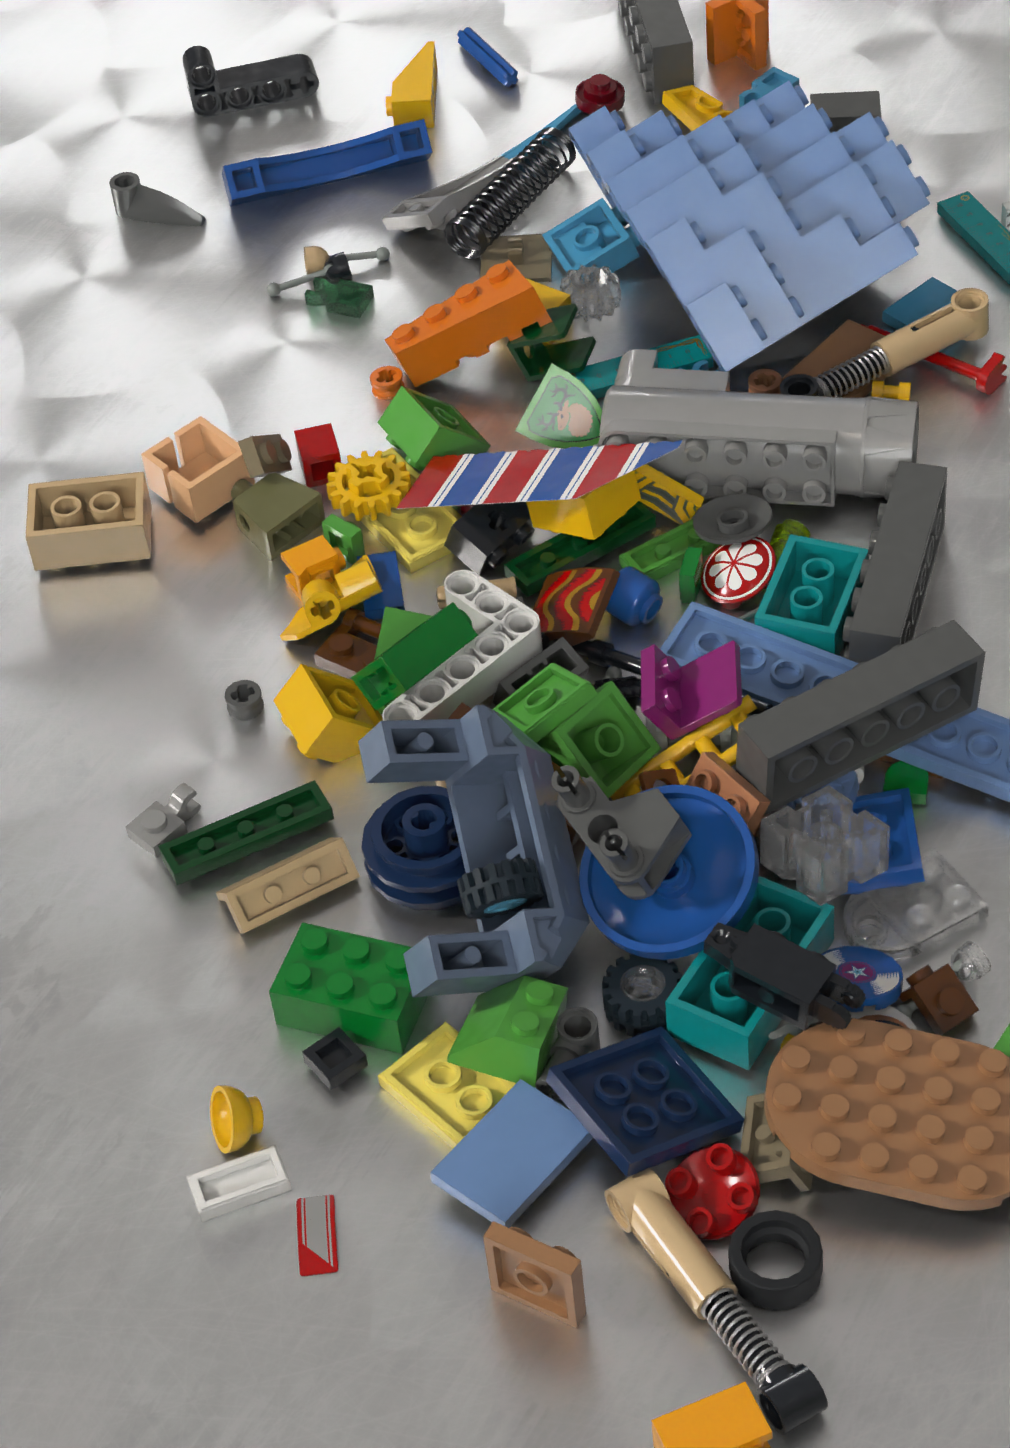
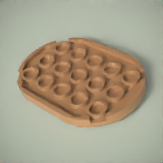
M852 1018L846 1029L844 1028L843 1030L836 1027L833 1028L832 1025L825 1023L810 1027L806 1031L804 1030L789 1040L774 1058L768 1072L764 1095L766 1119L773 1136L777 1135L781 1142L791 1152L790 1158L806 1171L821 1179L842 1186L949 1210L975 1211L1000 1206L1002 1200L1010 1197V1057L1000 1050L974 1042L892 1024Z

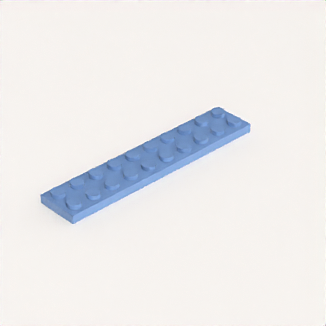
M693 601L660 648L664 654L672 656L679 666L682 667L734 640L740 646L742 694H748L749 697L772 704L773 707L779 705L788 697L797 696L816 687L825 679H832L851 670L858 664L852 660ZM977 707V710L887 754V756L1010 802V719Z

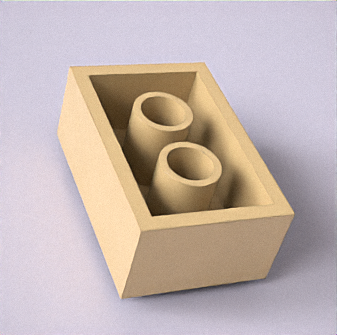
M144 472L29 484L26 541L34 570L150 559L152 505Z

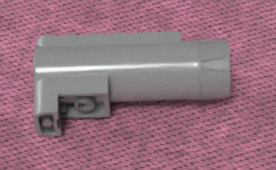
M633 349L622 356L615 383L606 392L602 408L598 447L604 445L619 446L629 443L636 445L645 442L657 443L683 440L678 449L647 464L702 495L704 499H715L728 494L745 493L759 496L768 503L834 507L836 494L860 496L861 498H885L888 476L895 477L899 461L916 463L919 402L871 396L867 398L731 392L730 372L658 368L657 350Z

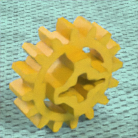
M379 450L374 456H368L366 451H362L361 458L357 459L352 455H348L347 464L337 462L335 464L336 472H328L329 483H326L332 508L334 510L341 508L343 517L355 513L356 521H360L364 515H369L372 521L377 519L378 513H383L387 517L391 516V508H397L412 487L410 472L406 469V463L404 461L397 463L396 455L394 454L383 458L382 451Z

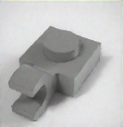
M183 783L172 792L169 802L165 807L158 801H155L125 827L128 837L158 858L160 856L159 845L183 836L188 832L185 821L196 815L201 809L200 804L192 799L197 795L196 791L186 783Z

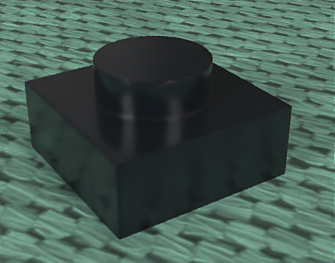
M340 1027L302 1051L304 1063L330 1090H333L368 1066L366 1054Z

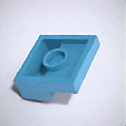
M603 198L542 235L573 284L591 275L603 266L610 275L640 257L636 247L640 246L641 243L631 226L624 229L627 223L617 206L610 209Z

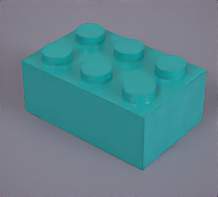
M790 534L754 617L755 625L840 656L845 641H843V629L846 617H853L855 613L851 610L855 587L862 588L863 583H860V573L863 560L869 559L868 549Z

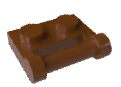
M353 607L349 608L340 626L314 653L316 666L351 679L354 674L374 660L377 645L358 638L356 635L361 632L378 639L381 623L365 617L363 611Z

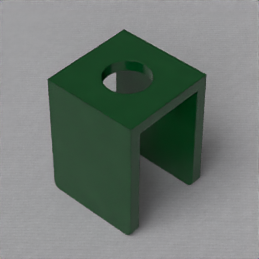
M575 303L546 309L553 322L542 327L539 326L538 322H535L522 329L524 336L511 342L508 341L507 347L528 382L543 379L551 363L570 374L581 372L585 369L596 344L593 336L547 346L543 345V342L566 337L578 311ZM524 346H530L529 358L525 354Z

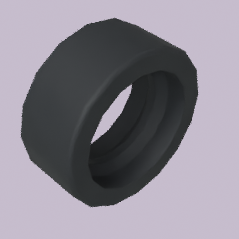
M784 1211L759 1212L742 1221L732 1233L728 1248L731 1280L741 1297L756 1307L770 1310L794 1308L807 1301L819 1287L823 1272V1250L820 1236L806 1220L794 1213ZM779 1241L789 1243L801 1250L804 1254L805 1263L800 1272L789 1278L770 1279L761 1277L748 1268L747 1254L751 1249L762 1243Z

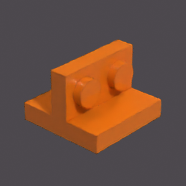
M711 0L706 2L707 60L713 65H717L737 56L755 71L766 67L767 42H769L768 0Z

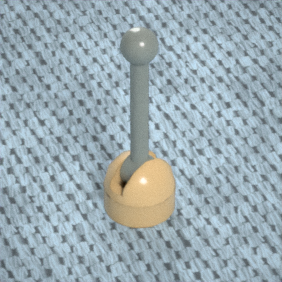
M318 246L304 247L306 274L323 270L326 260L332 255H328L326 250ZM380 247L377 251L345 254L347 261L373 258L386 261L390 256V252L386 247Z

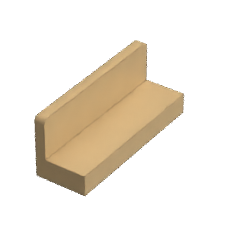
M332 837L217 891L216 895L219 901H226L239 932L246 933L360 876L343 838Z

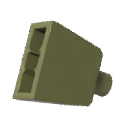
M269 473L254 485L245 479H241L235 483L231 491V497L234 499L233 506L237 526L271 561L321 526L325 520L320 492L277 473Z

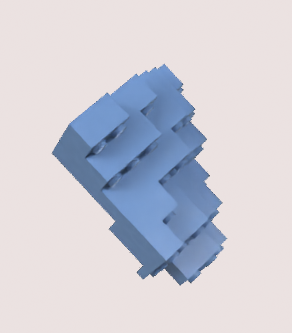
M789 80L758 100H751L724 118L720 114L685 136L682 134L683 132L674 116L671 114L666 117L662 110L630 130L625 131L626 127L617 111L614 110L609 113L606 106L569 127L568 133L612 209L617 206L643 248H646L662 277L666 278L717 363V369L727 372L919 255L915 247L919 246L915 234L909 226L903 228L900 222L929 205L930 203L926 197L931 195L922 177L918 176L915 178L910 171L908 165L912 161L903 145L899 144L896 146L893 140L889 142L886 140L889 132L879 116L873 118L869 111L839 131L830 133L829 130L833 125L823 108L817 110L813 103L805 107L809 101L799 85L793 87Z

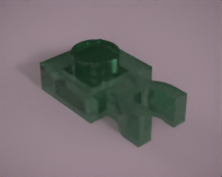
M315 277L313 280L314 291L307 289L304 293L306 305H326L327 312L359 319L374 297L372 285L340 279L337 284H331L326 279Z

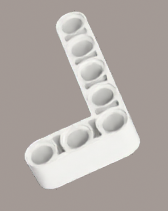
M458 570L449 574L444 581L446 604L449 605L454 602L458 609L463 610L471 619L473 629L478 636L387 705L382 713L383 721L448 719L462 702L470 708L482 703L496 692L500 681L542 652L539 615L473 571Z

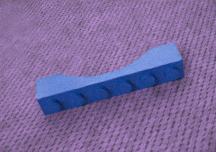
M422 119L392 126L372 134L326 147L287 155L255 158L225 165L222 169V177L231 207L426 161L433 152L425 121Z

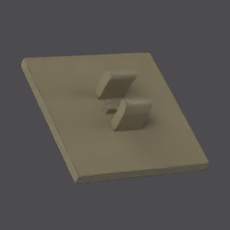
M543 234L499 236L481 255L480 278L486 275L492 266L510 260L525 278L535 282H552V251L544 240Z

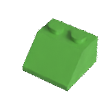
M404 386L400 387L377 422L388 434L386 437L387 441L396 448L403 450L407 455L405 457L406 462L420 471L425 469L433 456L476 455L487 452L491 447L453 405Z
M609 681L596 689L598 695L537 742L542 749L550 754L551 761L558 766H573L578 770L581 777L588 778L591 776L607 798L612 796L662 749L613 681Z
M524 975L478 995L448 1054L447 1062L515 1083L521 1079L536 1088V1081L541 1077L551 1055V1048L558 1037L556 1023L558 1017L566 1011L568 988Z

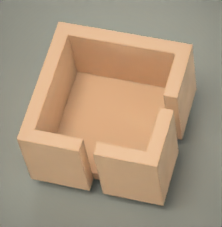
M202 416L174 433L181 468L178 466L173 440L169 437L141 454L149 488L168 503L174 502L175 508L195 523H198L233 499L231 497L232 488L239 480L245 479L251 484H255L254 478H250L239 443Z

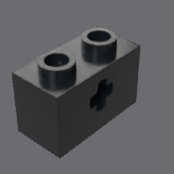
M527 503L476 504L451 526L444 546L478 575L482 574L490 566L496 569L509 555L508 550L515 544L519 547L522 546L535 531L532 527Z

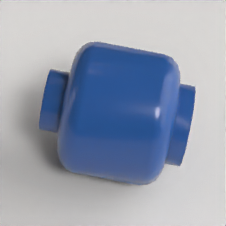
M627 566L618 571L620 576L607 605L606 612L629 626H638L641 623L648 624L657 615L663 603L659 583L637 568Z

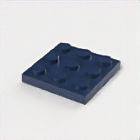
M663 1027L549 1068L546 1082L626 1177L741 1132L744 1123L742 1115Z

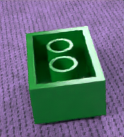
M302 922L269 990L276 1025L323 1036L340 1027L354 1043L403 1054L428 996L412 997L403 955L412 947Z

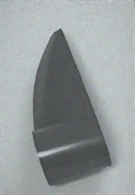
M122 172L114 175L109 181L115 212L119 217L151 223L202 226L206 221L203 215L178 199L156 189L141 185L139 176L135 173Z

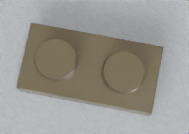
M280 434L250 436L238 441L250 478L265 477L269 473L283 474L292 470L290 464L292 458L291 451L287 442L281 438Z

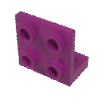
M734 640L682 667L679 666L672 656L664 654L655 644L641 651V712L671 740L694 731L698 727L731 712L742 704L740 646Z

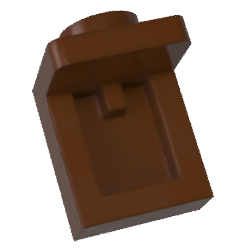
M929 964L906 978L910 987L901 992L899 996L902 1002L912 998L937 1035L945 1034L979 1011L949 964L935 971L931 969Z

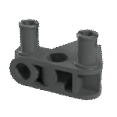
M561 766L560 769L565 774V777L561 778L557 771L551 777V784L559 793L558 800L554 803L627 898L640 900L653 895L692 836L681 817L658 788L610 801L591 776L588 778L581 777L578 770L573 766Z

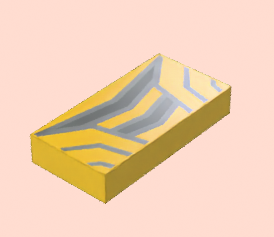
M648 464L634 470L641 495L639 501L676 523L682 525L688 522L702 506L704 501L702 495Z

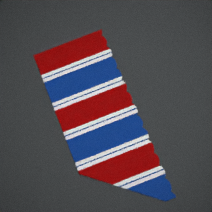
M683 440L657 443L645 442L636 445L629 443L619 446L604 445L601 447L587 446L583 448L569 447L566 449L502 451L493 454L485 452L476 455L433 456L396 509L577 499L678 449Z

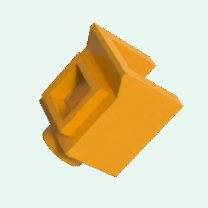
M323 535L280 553L281 559L292 572L285 575V581L301 602L302 590L306 584L316 579H323L332 583L336 580L334 575L346 568V561L341 550L337 546L332 547Z

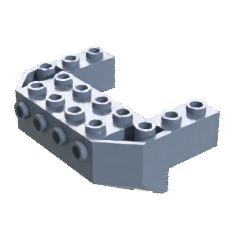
M485 705L474 706L461 719L380 721L358 741L366 782L445 781L465 872L469 873L478 867H486L490 863H500L502 860L509 859L511 861L515 858H531L536 862L544 891L542 900L534 902L529 907H523L519 911H511L501 916L499 914L492 918L483 917L476 919L479 932L428 935L406 951L403 955L412 997L487 992L524 975L544 980L561 969L590 921L580 893L579 874L565 816L554 803L558 800L559 793L551 784L554 769L550 754L506 717Z

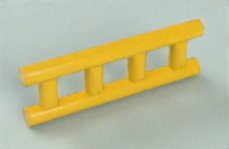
M747 694L742 698V704L739 707L698 727L649 760L610 798L613 801L642 792L639 774L645 771L673 768L676 770L679 784L686 785L690 775L685 778L675 763L696 749L700 754L702 752H714L730 767L736 765L737 743L723 753H720L711 739L732 725L738 732V724L748 718L747 715L757 709L756 705Z

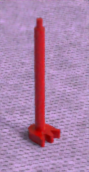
M860 324L884 336L891 334V332L874 325L866 326ZM941 352L923 359L975 380L976 389L987 395L994 393L1007 379V376L1002 375L1007 368V365L1003 364L1005 356L996 352L993 353L992 357L982 368Z

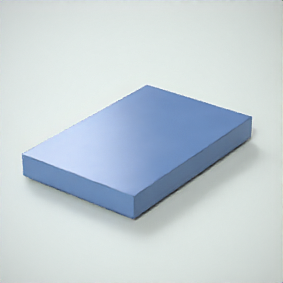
M520 1079L430 1172L431 1182L490 1222L494 1221L510 1228L593 1137L569 1109Z

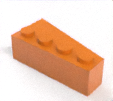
M508 260L492 266L486 275L475 282L461 286L455 292V295L441 304L430 306L422 316L413 322L399 326L393 331L391 336L385 339V342L406 376L416 388L459 367V359L465 356L478 358L490 352V345L504 337H508L511 342L524 336L523 328L535 322H538L539 326L542 327L553 321L534 287L513 263Z

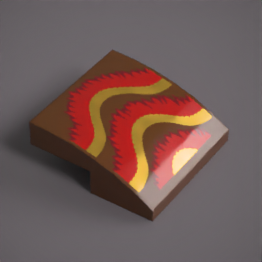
M586 567L568 569L547 575L533 608L539 615L541 632L549 638V641L559 640L564 637L571 647L593 639L620 573L612 568Z

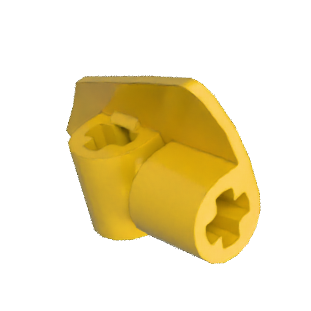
M363 555L350 568L334 575L336 580L332 583L327 580L316 579L306 584L301 596L303 607L297 611L290 624L280 635L282 641L299 640L331 624L338 618L341 612L383 592L369 557Z

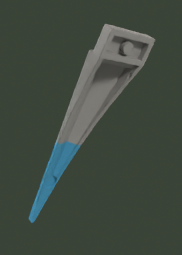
M574 104L541 130L497 158L450 182L403 200L382 218L387 231L403 229L404 232H408L420 227H426L427 230L437 228L443 231L447 223L452 218H455L457 213H460L463 207L467 206L543 129L551 127L561 130L582 111ZM543 135V136H542V138H547V139H550L551 137H553V135Z

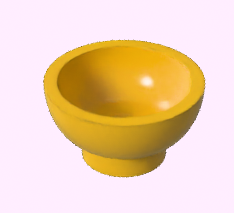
M218 1085L213 1089L210 1100V1119L213 1135L220 1151L225 1154L242 1148L249 1141L252 1134L262 1132L264 1123L262 1106L258 1097H247L238 1088Z

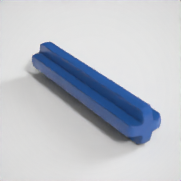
M466 27L463 31H458V43L505 87L518 82V71L474 30Z

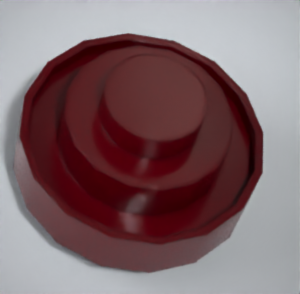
M596 74L582 81L576 87L575 102L581 111L588 114L594 113L603 106H606L609 113L614 110L619 111L625 102V90L621 83L609 78V76Z

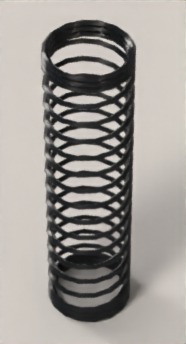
M547 127L529 145L525 146L517 157L513 158L467 206L463 207L460 213H457L455 218H452L447 223L445 237L452 250L466 259L479 258L487 247L492 245L493 241L498 239L501 233H504L506 227H509L542 194L543 190H546L549 184H552L555 178H558L561 172H564L574 162L576 150L569 136L557 128ZM553 135L564 142L569 151V161L566 158L565 152L558 144L547 138H542V136ZM542 141L555 145L563 154L565 163L560 162L553 151L543 146ZM545 149H546L548 152H550V153L554 156V158H555L556 160H554L553 158H551V157L547 154V152L545 151ZM530 153H535L538 161L531 158ZM524 159H529L532 167L525 164ZM541 159H542L547 165L551 166V168H549L548 166H546V165L541 161ZM532 161L539 165L545 174L540 172ZM518 165H523L527 174L520 171ZM527 168H529L531 171H533V172L535 173V175L538 177L539 180H537L536 178H534V177L529 173V171H528ZM546 169L553 172V176H548ZM512 171H516L522 181L514 177ZM539 174L547 178V182H542ZM522 175H524L526 178H528V180L531 182V184H532L533 186H531L530 184H528V183L523 179ZM506 177L511 178L516 188L510 183H507ZM532 179L541 184V188H536ZM516 181L524 187L526 192L517 185ZM500 183L505 184L509 193L501 189ZM525 184L534 190V194H530ZM509 186L516 191L520 198L511 191ZM493 189L499 190L504 200L495 195ZM520 192L527 195L528 200H524ZM504 194H506V195L512 200L513 203H511V202L504 196ZM487 195L492 196L496 204L503 211L510 214V219L505 218L502 211L495 204L488 201ZM514 198L522 202V207L517 206ZM498 200L501 201V202L504 204V206H505L508 210H506V209L498 202ZM481 202L487 203L490 210L504 221V225L498 224L497 219L491 212L482 207ZM506 202L516 208V213L511 212ZM491 206H493L500 213V215H498ZM475 208L480 209L484 217L490 223L497 226V231H493L489 223L483 217L476 214ZM486 213L489 214L494 221H492V220L486 215ZM468 214L474 215L477 222L491 233V238L488 237L491 239L489 243L483 230L470 220ZM452 224H453V228H454L455 235H456V237L458 238L459 242H460L465 248H467V249L470 250V251L465 250L463 247H461V246L457 243V241H456L455 238L453 237V234H452V231H451V230H452ZM456 224H461L465 235L472 242L479 245V250L470 248L461 240L457 233ZM464 226L474 233L478 242L467 233Z

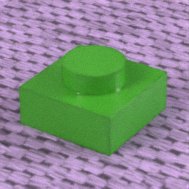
M331 514L322 522L324 537L332 547L337 546L341 550L346 562L353 565L357 561V556L365 555L363 534L356 524L345 521L334 514Z

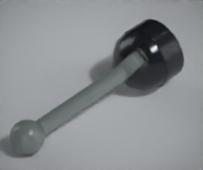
M344 251L330 256L326 260L323 270L281 284L270 283L267 286V293L272 297H276L283 290L325 276L334 282H344L353 279Z

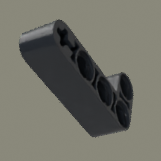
M192 46L182 56L192 107L195 113L202 117H211L305 98L313 95L319 87V80L310 57L304 54H294L220 70L215 69L212 55L204 46Z

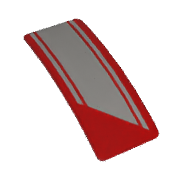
M334 1195L297 1199L300 1275L310 1276L337 1272L338 1258Z

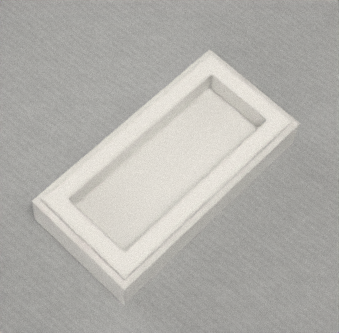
M276 1145L186 1176L202 1222L292 1190L290 1179Z

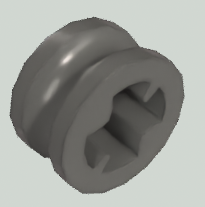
M240 680L228 686L225 691V701L231 717L236 720L245 721L256 718L261 714L264 702L261 697V689L257 683L250 680ZM248 698V701L240 702L241 699Z

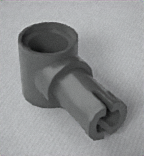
M569 1008L558 1017L556 1023L558 1037L550 1051L552 1057L535 1084L536 1089L547 1096L552 1091V1088L546 1082L550 1067L600 1049L598 1020L595 1014L587 1008ZM553 1091L552 1099L560 1100V1097Z

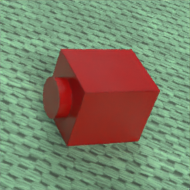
M328 423L295 430L297 452L306 486L312 488L326 485L328 483V472H336L335 464L337 462L341 463L332 424Z

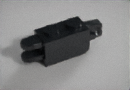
M718 922L704 942V953L729 970L728 984L732 994L806 1031L814 1018L827 1025H832L833 1028L846 1029L852 1020V1015L841 1004L857 1009L861 1007L866 999L864 990L836 974L837 965L828 961L825 956L815 951H808L787 940L779 932L769 931L755 923L747 933Z

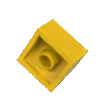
M304 664L299 665L273 700L282 715V722L291 730L298 742L297 748L303 755L312 760L319 758L337 763L360 754L358 741L380 721H383L382 715L378 710L375 711L353 680Z

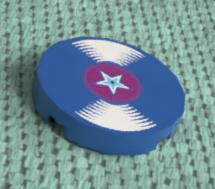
M842 946L822 953L828 961L837 965L836 974L851 981L852 984L860 986V989L864 990L863 992L866 994V999L860 1008L852 1009L845 1004H841L848 1011L863 1012L864 1006L876 1005L875 1010H881L898 1000L903 987V973L901 966L894 958L879 950L863 946Z

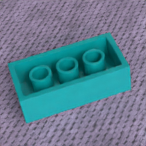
M759 876L752 902L742 919L734 927L748 933L755 923L769 931L779 932L787 940L808 951L822 954L829 949L834 941V906ZM702 950L665 1001L667 1032L673 1038L746 1070H750L769 1041V1034L776 1030L782 1019L732 994L728 984L729 970Z

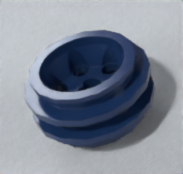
M418 786L398 792L376 809L365 825L361 846L365 858V870L372 887L388 901L413 910H441L461 902L457 880L466 872L460 845L453 841H458L447 788L441 786Z

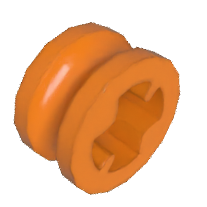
M383 366L374 370L370 375L374 396L382 400H392L400 387H405L402 381V371L395 366Z

